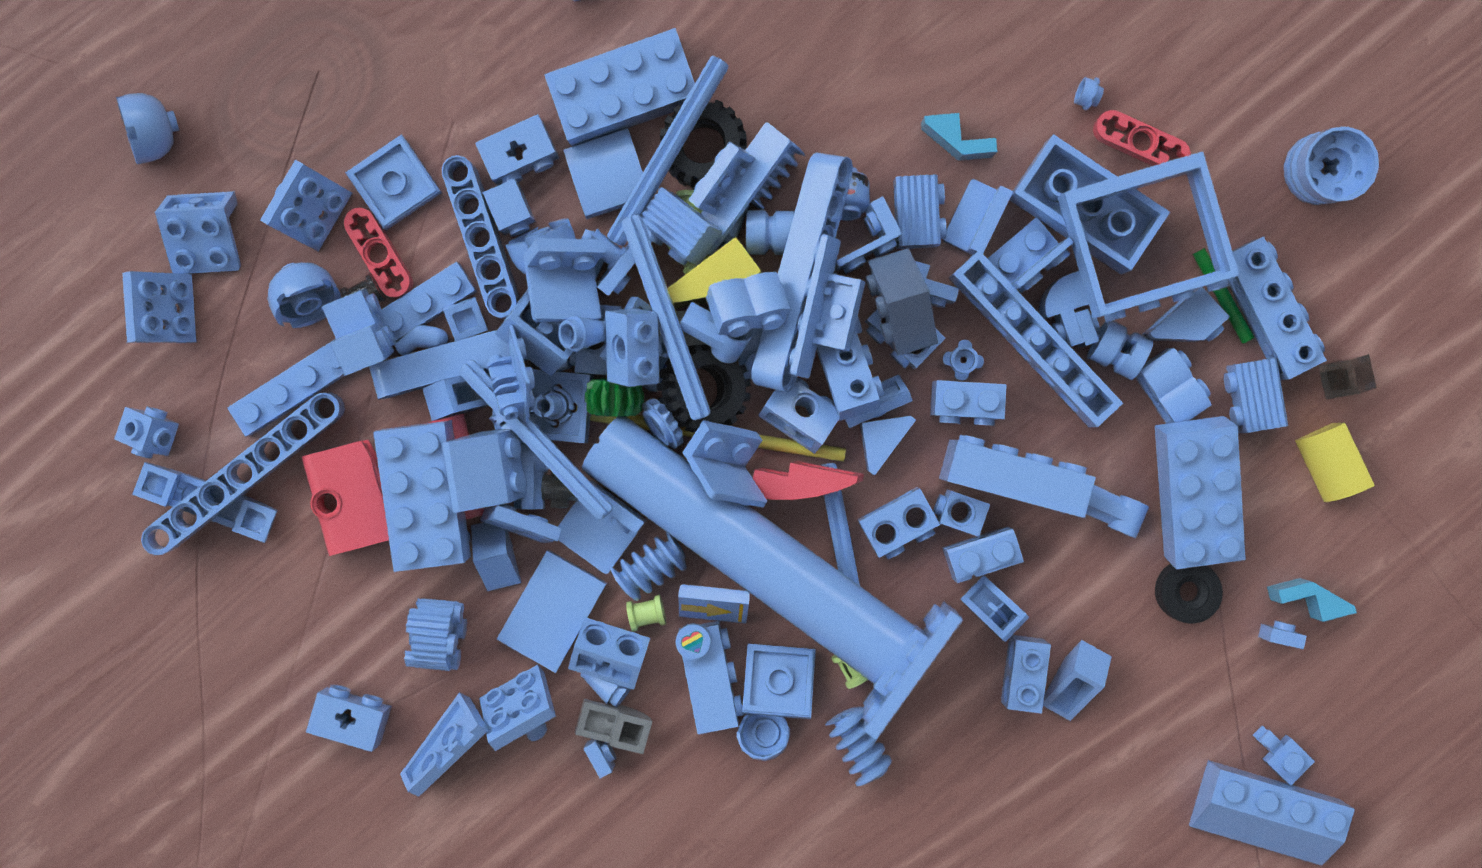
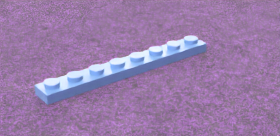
M455 262L381 309L382 312L378 316L383 327L387 325L390 327L395 341L398 342L414 327L426 325L443 314V308L462 302L476 293L477 290L460 263ZM331 342L227 407L245 437L258 432L345 376L330 344Z

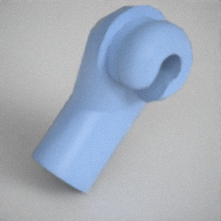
M418 325L396 342L395 348L399 354L404 356L410 354L417 347L429 349L444 345L448 342V335L443 329Z

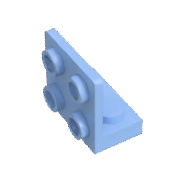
M235 191L166 196L155 211L172 273L191 274L238 271L240 269L241 263L229 220L230 215L238 204Z
M883 196L869 204L865 211L866 217L863 218L871 236L878 235L879 239L838 259L835 272L843 269L845 274L850 273L867 262L864 257L874 253L875 257L878 258L898 246L896 240L902 235V232Z
M1036 217L987 259L1016 290L1018 289L1022 293L1043 278L1039 271L1043 268L1048 271L1070 255L1067 248L1074 241L1068 237L1058 243Z
M536 238L524 254L523 259L532 318L535 322H563L571 316L593 320L601 319L594 266L606 253L604 240Z
M703 420L684 449L683 454L691 465V470L697 475L705 488V493L711 499L719 502L723 500L739 503L743 506L751 505L757 507H764L767 500L745 467L763 441L756 431Z
M590 480L612 504L613 509L605 518L598 520L577 499L558 525V527L562 528L558 540L598 570L608 574L611 570L610 567L615 565L647 519L599 484Z

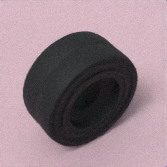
M1169 564L1161 571L1156 580L1155 596L1158 605L1168 616L1183 623L1194 624L1209 619L1217 612L1222 602L1223 589L1219 577L1207 565L1175 569L1172 564ZM1186 582H1193L1197 587V595L1191 601H1184L1180 596V588Z

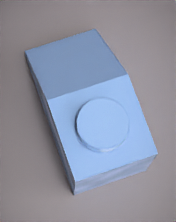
M1203 287L1193 289L1194 297L1178 301L1142 335L1156 341L1198 342L1206 339L1210 342L1225 329L1222 324L1230 316Z
M462 376L443 379L422 388L432 421L489 406Z
M1081 640L1064 658L1044 695L1043 706L1071 721L1105 687L1112 656Z

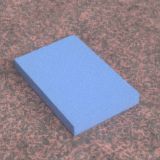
M547 550L498 635L497 640L556 673L579 634L585 617L588 618L607 583L554 552Z

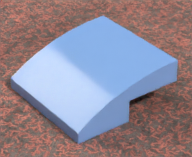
M628 128L563 150L586 220L623 208L643 174Z

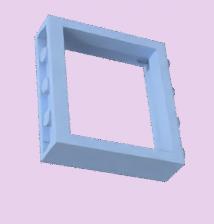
M1203 151L1070 190L1058 197L1068 235L1074 241L1071 245L1093 319L1104 316L1105 322L1123 318L1126 317L1125 309L1138 306L1139 312L1161 306L1159 299L1172 296L1174 302L1195 296L1193 289L1206 286L1207 291L1211 292L1228 287L1227 279L1239 276ZM1187 174L1215 272L1105 304L1077 206Z

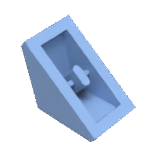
M903 416L860 423L866 469L874 476L916 419L912 416Z
M484 522L471 525L473 563L487 591L522 583L509 531Z
M985 575L960 599L1004 642L1029 618L1022 609Z

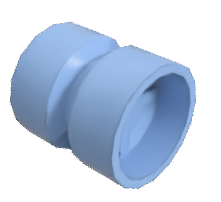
M747 210L746 251L748 254L765 255L768 249H772L775 255H783L795 211H775L773 216H769L766 210Z
M1113 320L1104 322L1100 328V334H1097L1099 342L1091 344L1087 358L1104 367L1111 364L1113 365V372L1133 380L1145 365L1151 353L1153 341L1137 332L1130 335L1127 334V327Z

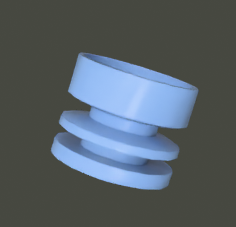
M1336 127L1309 134L1298 140L1288 151L1284 163V180L1293 195L1299 200L1312 205L1353 200L1364 194L1374 183L1379 169L1378 152L1368 136L1362 131L1351 127ZM1323 162H1325L1326 165H1327V166L1324 168V173H1325V174H1322V172H1321V169H1323V167H1324Z

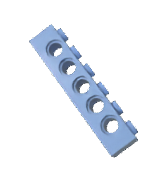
M980 250L973 254L949 277L952 283L959 288L968 300L1088 427H1099L1123 404Z

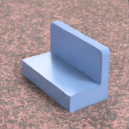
M972 179L946 229V239L942 240L971 255L975 254L978 250L984 253L1013 191L1003 186L996 190Z

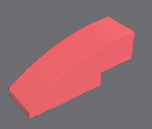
M803 461L791 462L788 472L762 467L755 469L753 474L755 483L765 498L770 500H797L818 497L847 488L863 481L864 478L862 473Z

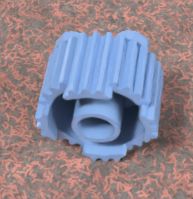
M417 599L416 606L418 609H409L408 621L406 623V632L409 633V645L412 651L405 650L404 660L406 666L444 671L458 670L461 661V650L457 649L458 639H465L467 631V619L463 618L464 604L457 601Z

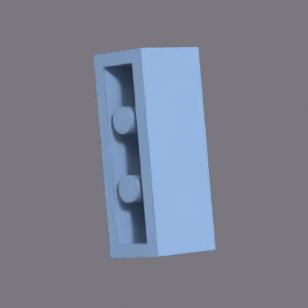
M719 621L700 624L708 630L711 637L710 648L706 655L695 660L682 656L697 734L738 727V717L744 716L742 713L741 696H734L732 683L737 682L734 662L727 663L725 649L731 648L727 628L721 629Z

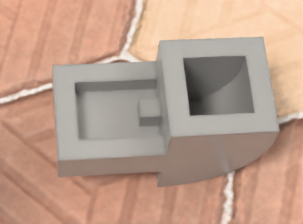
M584 699L576 724L575 735L607 742L610 747L643 754L653 721L648 715L627 706L619 705L615 707Z

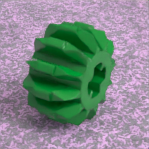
M604 378L593 379L587 383L586 411L596 416H635L642 411V404L644 403L642 385L627 387L609 382Z

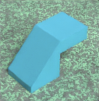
M959 113L924 116L921 122V130L958 161L992 158L997 153L996 138L961 140Z
M1298 578L1267 586L1270 600L1281 604L1305 598L1310 617L1322 622L1357 613L1354 605L1309 580Z

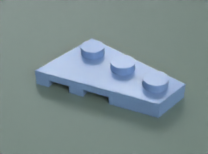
M460 692L400 773L409 793L419 797L489 731L470 697Z

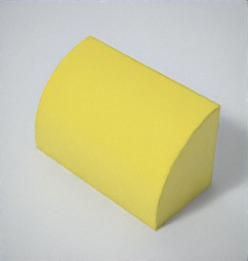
M1331 423L1295 440L1324 502L1347 498L1375 486L1345 423Z

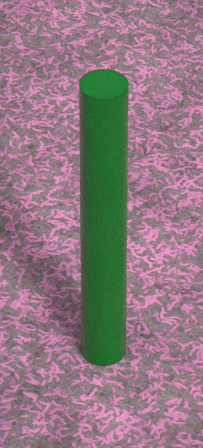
M1205 248L1192 254L1203 275L1215 272L1212 260ZM1224 287L1214 290L1213 293L1222 309L1230 316L1228 320L1241 343L1244 344L1255 338L1228 288Z

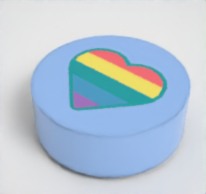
M690 623L679 630L676 637V648L683 657L691 660L699 659L706 655L710 648L711 637L704 626Z

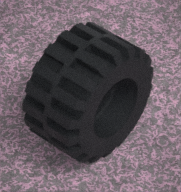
M715 100V103L708 102L693 130L703 127L714 129L722 135L724 148L729 142H732L746 150V131H744L740 117L737 118L735 111L730 106L725 108L723 102ZM680 105L673 109L674 114L672 116L668 115L665 119L664 129L661 128L660 132L661 141L679 112ZM682 147L668 171L681 185L691 186L692 190H694L698 181L706 176L715 160L709 163L694 162L685 155Z
M707 344L688 348L696 370L701 368L709 372L717 385L716 399L709 407L711 413L704 418L692 420L670 358L665 362L667 367L659 372L662 382L656 384V391H662V398H657V400L665 404L667 410L672 412V416L678 422V426L685 427V431L696 432L703 420L731 425L738 420L736 415H741L745 412L746 407L742 403L750 401L751 393L746 392V387L751 386V380L744 378L743 373L748 371L745 364L739 366L737 364L738 360L733 363L719 361L714 357L710 346Z

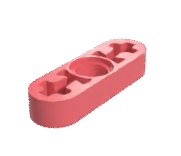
M1116 110L1104 112L1096 119L1093 125V133L1098 141L1152 166L1168 162L1169 155L1161 151L1155 157L1152 156V153L1159 145V140L1163 142L1159 148L1164 151L1176 148V155L1180 158L1191 155L1189 146L1183 140ZM1112 119L1115 121L1114 127L1122 132L1128 126L1132 129L1127 133L1123 143L1120 139L1124 134L1114 131L1111 135H1107L1105 133L1107 128L1102 123H1107ZM1143 132L1149 136L1151 143L1148 150L1141 151L1135 148L1133 145L1135 133Z
M365 208L350 210L344 219L345 230L381 291L385 295L396 299L411 291L413 288L412 276L373 213ZM360 216L363 219H369L365 224L369 234L375 236L378 233L379 236L368 239L363 231L354 229L358 224L356 218ZM376 244L385 245L388 251L387 258L381 263L373 262L370 257V251ZM390 267L395 276L403 277L404 280L400 283L402 289L399 291L395 288L389 289L388 285L392 283L391 277L385 271L380 274L379 270Z

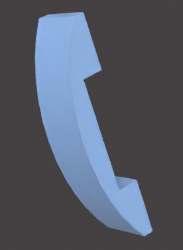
M144 462L132 495L165 507H174L206 480ZM214 485L210 490V497L214 502L221 504L225 497L223 489L217 485ZM243 495L212 521L232 528L233 532L265 543L278 510ZM186 507L184 511L196 515L192 508Z

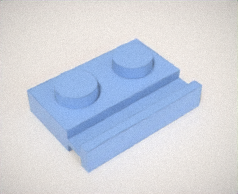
M506 504L484 508L481 522L541 543L557 542L562 528L549 524L548 520L533 514L526 516L516 512V508Z

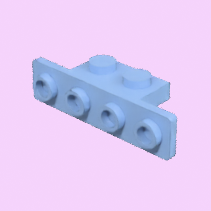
M769 123L763 125L746 150L729 142L717 154L715 163L706 176L698 181L693 194L688 199L697 208L703 210L701 214L723 231L707 253L709 256L717 250L792 145V141Z
M822 234L820 242L815 246L813 253L814 270L805 288V295L807 297L805 309L800 314L797 323L799 335L796 347L792 349L789 358L790 374L799 377H810L817 344L850 351L865 287V281L834 275L841 241L830 235Z

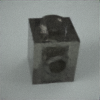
M1369 354L1336 360L1318 366L1326 400L1360 394L1377 388Z

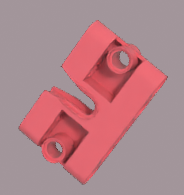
M464 413L428 422L452 420L454 439L469 435ZM369 439L301 457L312 494L310 501L311 509L319 519L329 556L389 541L377 454ZM328 493L332 494L337 500V506L334 511L327 509L324 504V498ZM484 508L465 511L466 520L482 516Z

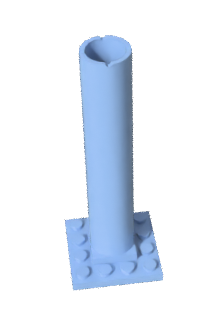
M618 416L599 436L600 442L594 444L583 462L582 470L873 683V690L863 702L864 715L862 718L864 719V732L876 740L963 620L958 612L946 602H943L940 607L934 604L923 619L926 624L924 630L916 624H911L752 507L711 499L705 493V488L697 475L691 470V465L687 460L628 417Z

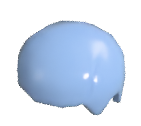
M746 714L739 725L736 735L743 752L752 759L768 761L775 759L783 753L790 738V728L785 717Z

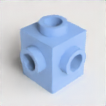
M146 406L145 410L125 407L114 439L132 447L131 453L150 459L153 457V454L168 456L179 423L167 419V412L157 408Z

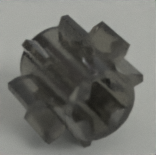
M552 471L551 475H543L541 485L542 500H551V508H569V501H578L574 494Z

